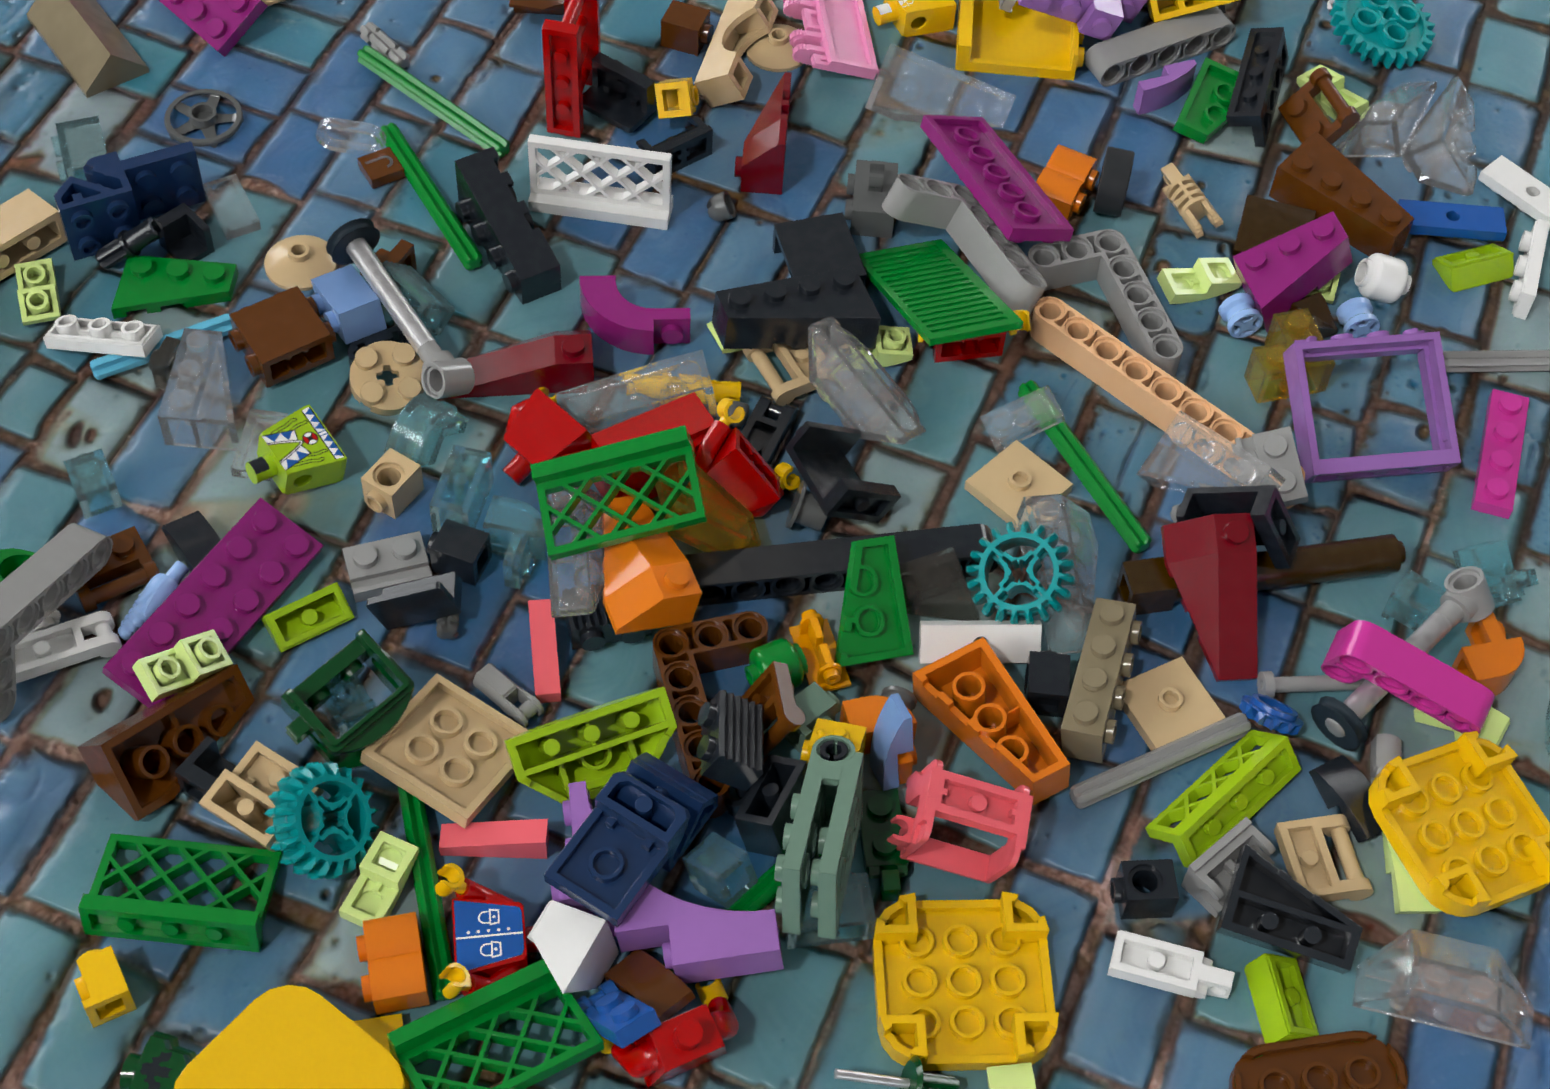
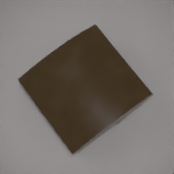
M1247 195L1232 255L1235 256L1314 220L1316 211Z

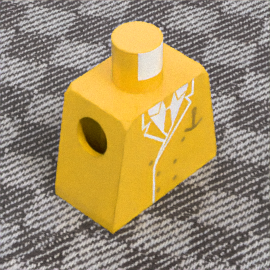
M884 0L883 4L873 7L872 14L878 26L892 22L902 36L912 37L954 29L957 4L954 0Z

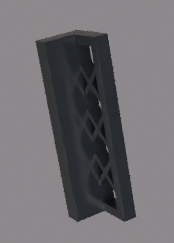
M1284 27L1250 29L1226 115L1228 127L1252 126L1255 147L1266 146L1289 59Z

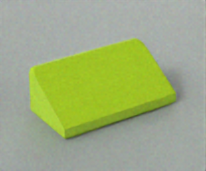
M1491 243L1435 257L1432 259V265L1446 286L1452 292H1458L1513 277L1514 253Z
M335 582L263 616L261 620L280 653L354 619L355 616L338 582Z
M1264 953L1244 967L1265 1044L1319 1036L1296 958Z

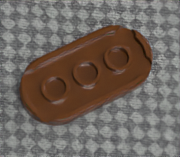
M1354 1030L1254 1046L1248 1049L1235 1064L1229 1078V1089H1406L1408 1074L1402 1057L1389 1043L1385 1045L1382 1041L1376 1039V1035L1366 1031Z

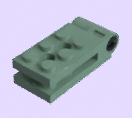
M824 736L813 744L801 794L793 793L790 818L794 819L793 824H785L783 850H786L785 855H777L774 874L775 881L782 882V886H778L775 900V913L782 914V933L800 935L811 887L818 886V891H813L810 916L811 918H818V937L836 939L863 817L864 753L855 752L854 744L843 736Z

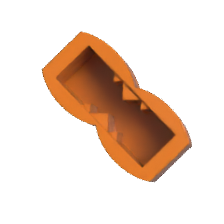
M1059 144L1053 151L1036 183L1068 221L1073 212L1079 214L1082 210L1087 196L1084 193L1086 190H1093L1100 172L1095 170L1096 158Z
M416 912L363 921L364 935L356 936V944L360 963L368 961L369 975L361 976L364 1002H373L376 1015L430 1005L421 934Z

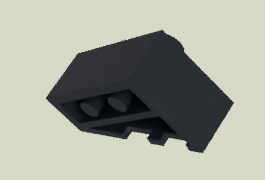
M1245 844L1240 849L1216 932L1344 974L1351 971L1363 928L1318 895L1312 894L1294 881L1289 874L1282 869L1276 868L1258 855L1257 851Z

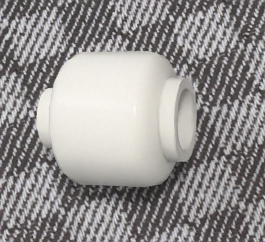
M1374 253L1360 261L1355 272L1354 282L1358 286L1360 294L1365 298L1390 304L1409 291L1412 278L1408 274V266L1403 260L1382 253Z

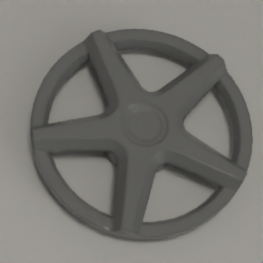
M214 89L194 90L179 96L169 105L164 116L165 128L172 140L175 139L180 143L191 141L193 146H211L213 148H216L219 143L233 136L239 130L242 122H244L243 111L239 102L231 95ZM210 95L207 102L196 103L192 107L182 103V101L193 96ZM220 97L229 100L234 105L236 113H217L216 108ZM173 109L189 117L188 122L176 129L172 127L170 122ZM233 123L227 131L218 136L216 135L214 127L216 124ZM201 129L206 139H194L183 135Z

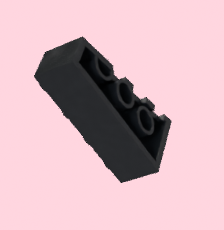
M493 146L455 160L458 202L455 203V209L461 222L469 224L475 243L478 246L483 245L492 268L494 270L499 269L502 273L503 282L508 292L515 293L522 305L562 290L561 268L540 228L534 229L530 210L525 201H517L512 187L514 182L508 171L500 173L498 169L499 155Z
M854 266L716 291L712 316L713 327L724 349H772L773 344H786L792 346V349H806L807 344H828L829 349H844V344H861V349H875L881 317Z

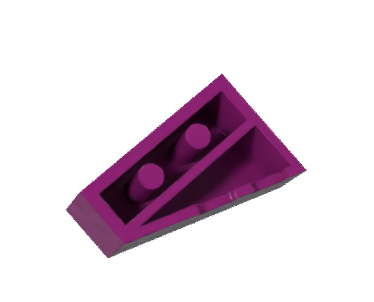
M1333 211L1233 256L1236 272L1242 282L1241 286L1245 293L1250 294L1255 303L1254 309L1260 311L1266 332H1269L1276 326L1275 321L1291 308L1292 303L1302 300L1315 288L1318 290L1353 262L1349 238Z

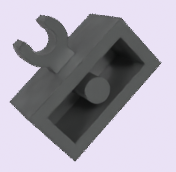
M857 160L855 174L848 173L846 194L853 195V199H846L844 217L845 220H851V235L892 239L894 218L883 210L882 203L898 176V163Z

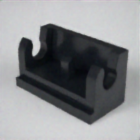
M692 115L688 117V120L694 127L692 125L687 126L685 131L671 136L654 146H651L645 139L636 141V144L642 150L671 153L672 173L712 154L713 129L709 125L707 126L697 115ZM649 163L644 165L652 174L663 170V165Z

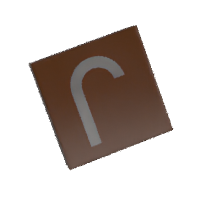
M390 147L357 158L358 167L372 189L405 178L404 168Z

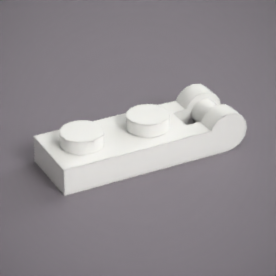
M98 611L28 634L15 645L16 684L98 656L105 658L113 657L122 647V643L118 634L113 633L115 623L111 613L108 611ZM90 634L96 635V637L84 640V636Z

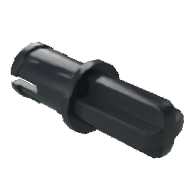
M149 217L133 229L119 232L118 238L100 248L95 258L102 268L110 269L129 256L137 257L143 248L164 237L163 227L157 219Z

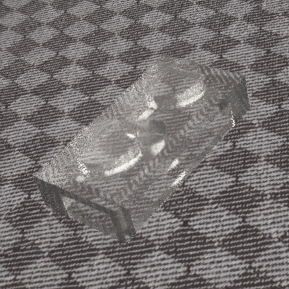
M1048 385L980 416L982 425L996 452L1004 450L1015 440L1021 442L1065 421L1064 414Z

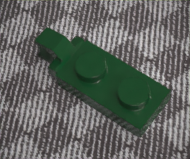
M898 788L885 791L882 789L863 791V817L859 833L865 874H868L869 879H879L882 902L898 901L899 892L901 891L900 877L908 876L909 861L899 857L900 851L896 849L897 845L887 842V838L892 834L899 835V830L901 829L899 825L890 822L896 815H902Z

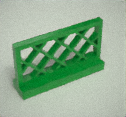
M686 425L531 464V474L537 487L547 552L550 560L553 561L707 522L695 461L694 444ZM686 460L688 469L678 483L663 475L671 463ZM643 471L650 475V478L639 493L624 485L632 473ZM604 481L610 484L611 488L601 502L586 495L593 483ZM658 481L673 488V491L663 505L647 498ZM689 482L691 483L692 490L686 488ZM566 491L573 496L562 512H559L550 506L549 494ZM619 491L634 498L624 515L608 507ZM682 493L694 500L696 511L678 515L670 509ZM581 500L596 508L584 525L569 517ZM642 503L658 511L648 524L638 525L631 521ZM603 513L619 521L611 533L599 535L592 531ZM552 516L557 518L554 523L552 521ZM564 523L579 531L572 543L557 546L555 536Z
M111 833L89 894L83 893L78 906L84 934L260 952L264 939L262 928L280 871L282 851L272 852L268 849ZM119 849L134 850L141 855V857L122 867L115 860ZM168 854L180 855L184 860L166 871H163L156 862ZM210 859H221L226 864L225 867L208 876L199 865ZM253 863L269 864L267 872L252 880L242 871ZM149 865L157 876L136 887L128 876ZM192 870L199 881L179 891L172 880ZM235 874L243 885L223 896L215 885ZM119 881H122L129 890L119 897L102 895L104 889ZM163 885L173 895L164 901L146 900L144 897ZM205 890H208L215 898L214 902L206 906L191 905L187 901ZM249 894L257 901L255 911L234 909L231 906Z
M544 959L387 1033L390 1053L400 1064L401 1072L405 1075L412 1089H427L426 1087L432 1089H526L604 1049L603 1039L571 993L562 994ZM557 996L564 1005L560 1016L537 1012L539 1005ZM510 1019L525 1021L520 1036L497 1032L500 1024ZM532 1024L556 1027L551 1042L528 1038ZM564 1029L581 1032L587 1039V1041L575 1047L559 1044ZM469 1039L484 1041L479 1056L459 1053L456 1050L459 1044ZM492 1043L515 1047L510 1063L487 1058ZM523 1049L546 1054L544 1062L533 1068L518 1065ZM428 1059L443 1061L437 1077L419 1074L414 1066ZM451 1063L474 1068L468 1083L445 1079ZM482 1069L505 1074L503 1082L493 1088L477 1086Z

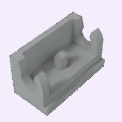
M1247 817L1189 865L1181 884L1215 918L1222 912L1240 849L1245 844L1257 851L1258 855L1272 865L1275 864L1269 857L1276 851L1274 845L1252 825V821Z

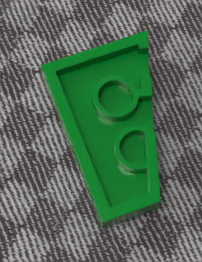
M1206 57L1173 131L1204 144L1227 124L1226 115L1238 71Z
M129 256L111 307L113 318L127 317V312L146 309L147 314L161 312L162 306L181 303L188 308L231 301L239 275L237 264L150 256Z
M890 535L851 542L834 663H839L841 667L914 655L895 536Z

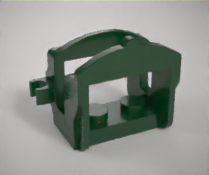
M363 628L355 634L354 640L293 690L289 688L281 695L282 709L292 719V722L285 727L286 733L296 745L305 738H308L327 762L337 763L338 768L356 769L365 765L360 762L362 751L367 746L384 737L398 723L412 699L414 682ZM365 662L392 694L340 738L336 739L309 707L315 711L324 705L333 695L330 690L342 680L346 684L354 680L365 669L363 665Z

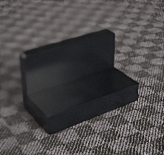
M456 571L383 588L382 595L367 599L366 607L387 630L461 613L462 579Z

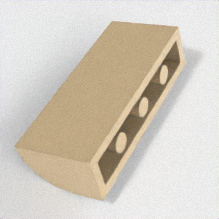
M26 189L0 205V281L15 273L14 264L35 261L67 242L58 210L30 189Z

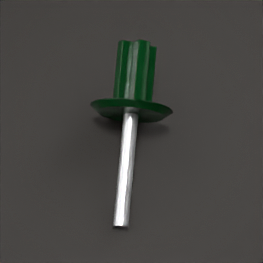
M916 1055L906 1063L901 1077L838 1068L834 1070V1079L897 1087L900 1089L960 1088L959 1079H955V1077L923 1073L921 1059Z

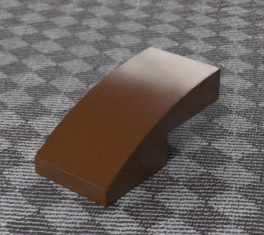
M642 950L633 951L604 974L606 980L611 979L619 990L654 1008L660 1022L670 1019L696 998L692 990L668 968L666 969L654 957Z

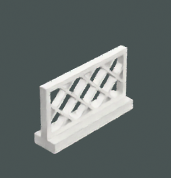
M534 134L529 135L527 142L531 190L528 200L530 211L661 230L668 229L673 209L671 153ZM538 148L551 150L556 156L548 160L538 152ZM576 153L584 154L591 161L583 165L573 155ZM612 158L620 159L627 165L618 170L608 160ZM564 161L575 171L566 175L556 166ZM647 163L663 165V170L652 174L644 165ZM599 166L609 176L601 180L591 171ZM634 171L644 179V181L637 185L627 177L628 174ZM545 172H548L555 179L539 176L544 174ZM583 177L589 183L575 182V180ZM618 182L624 188L611 187L610 185ZM652 186L659 193L647 192L645 190Z

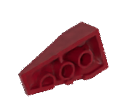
M791 72L784 73L745 139L743 156H736L734 177H741V192L782 195Z
M591 331L550 332L465 358L474 370L475 384L473 390L469 394L444 399L531 395L539 387L548 388L549 394L594 391Z
M1250 513L1212 514L1163 525L1161 527L1166 570L1170 579L1174 578L1182 596V600H1180L1185 612H1189L1198 632V642L1216 682L1256 680L1258 677L1257 548L1254 523Z

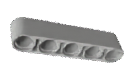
M1216 6L1162 20L1099 42L1087 50L1084 54L1083 63L1102 86L1109 87L1161 69L1165 65L1178 63L1220 48L1232 40L1236 33V27Z

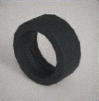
M1107 147L1093 212L1115 217L1121 216L1135 156L1134 151Z

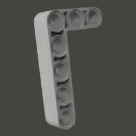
M905 173L898 174L882 203L883 210L891 217L900 221L946 229L996 295L1012 311L1027 310L1031 314L1047 288V282L1017 243L1008 241L1004 237V234L974 198L970 190L966 186Z
M1103 229L1072 236L1070 242H1043L1033 245L1029 249L1028 259L1047 282L1045 291L1097 280L1132 349L1172 377L1176 376L1184 348L1182 341L1122 233L1113 229Z
M71 523L0 582V723L11 714L16 702L15 645L106 565L113 548V542L110 537L76 523Z

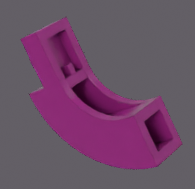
M616 275L579 276L582 314L589 327L602 340L619 349L646 355H654V344L690 343V308L640 307L630 303L620 294L616 285Z

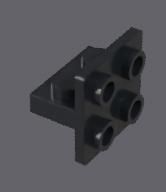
M599 52L592 59V86L583 93V109L627 133H632L657 110L654 87L656 83L648 76Z

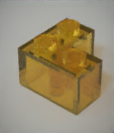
M1308 308L1274 314L1266 336L1265 345L1253 347L1244 377L1257 404L1289 398L1283 352L1294 343V340H1303L1308 336H1316L1317 341L1324 340ZM1334 360L1305 362L1309 394L1326 391L1335 366Z

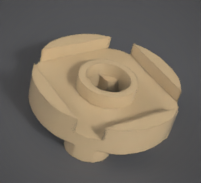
M378 341L369 344L356 352L355 359L351 364L349 375L351 392L359 403L361 401L365 406L371 408L370 411L383 416L402 414L412 408L413 404L424 392L421 382L423 362L408 343ZM383 371H391L398 378H394L393 385L389 386L385 384L384 380H378L377 376L382 375Z

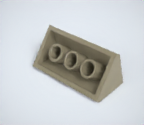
M35 0L26 14L29 22L87 98L149 73L148 66L96 0Z

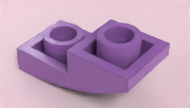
M1195 60L1163 66L1161 77L1138 81L1133 103L1137 114L1141 115L1165 107L1191 89L1197 65Z

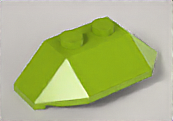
M662 686L616 699L537 726L504 740L517 781L562 804L563 801L569 800L568 783L585 781L590 797L594 799L612 775L617 772H626L630 761L637 756L647 752L659 759L670 737H672L676 730L677 724L665 687Z

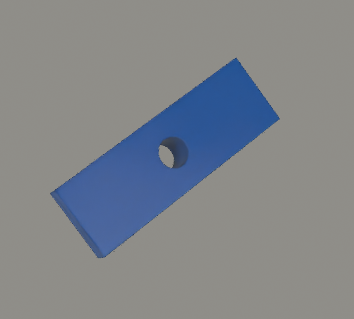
M1399 199L1398 204L1414 217L1409 232L1411 235L1468 238L1481 241H1504L1507 235L1503 207Z

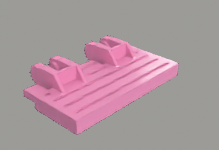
M783 0L785 2L783 3L784 14L789 16V18L793 17L794 19L803 20L804 30H794L789 34L790 45L794 47L792 48V57L795 62H802V64L811 65L812 68L874 80L879 69L863 0Z

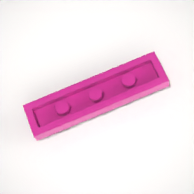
M1492 389L1488 398L1471 510L1509 519L1514 506L1529 397Z

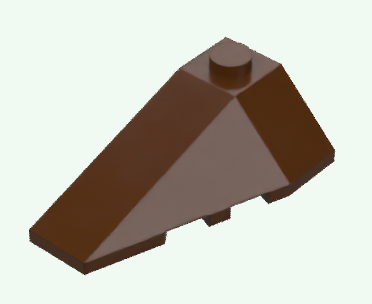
M233 664L108 728L78 746V749L96 784L135 821H139L176 797L181 789L175 770L207 736L213 738L216 742L221 737H225L253 704L255 699L238 665Z

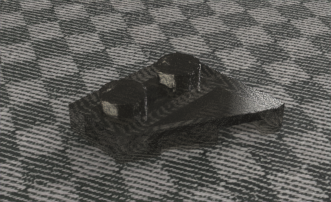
M955 547L899 565L907 614L961 621L980 620L979 612L972 600V593L967 587V580Z

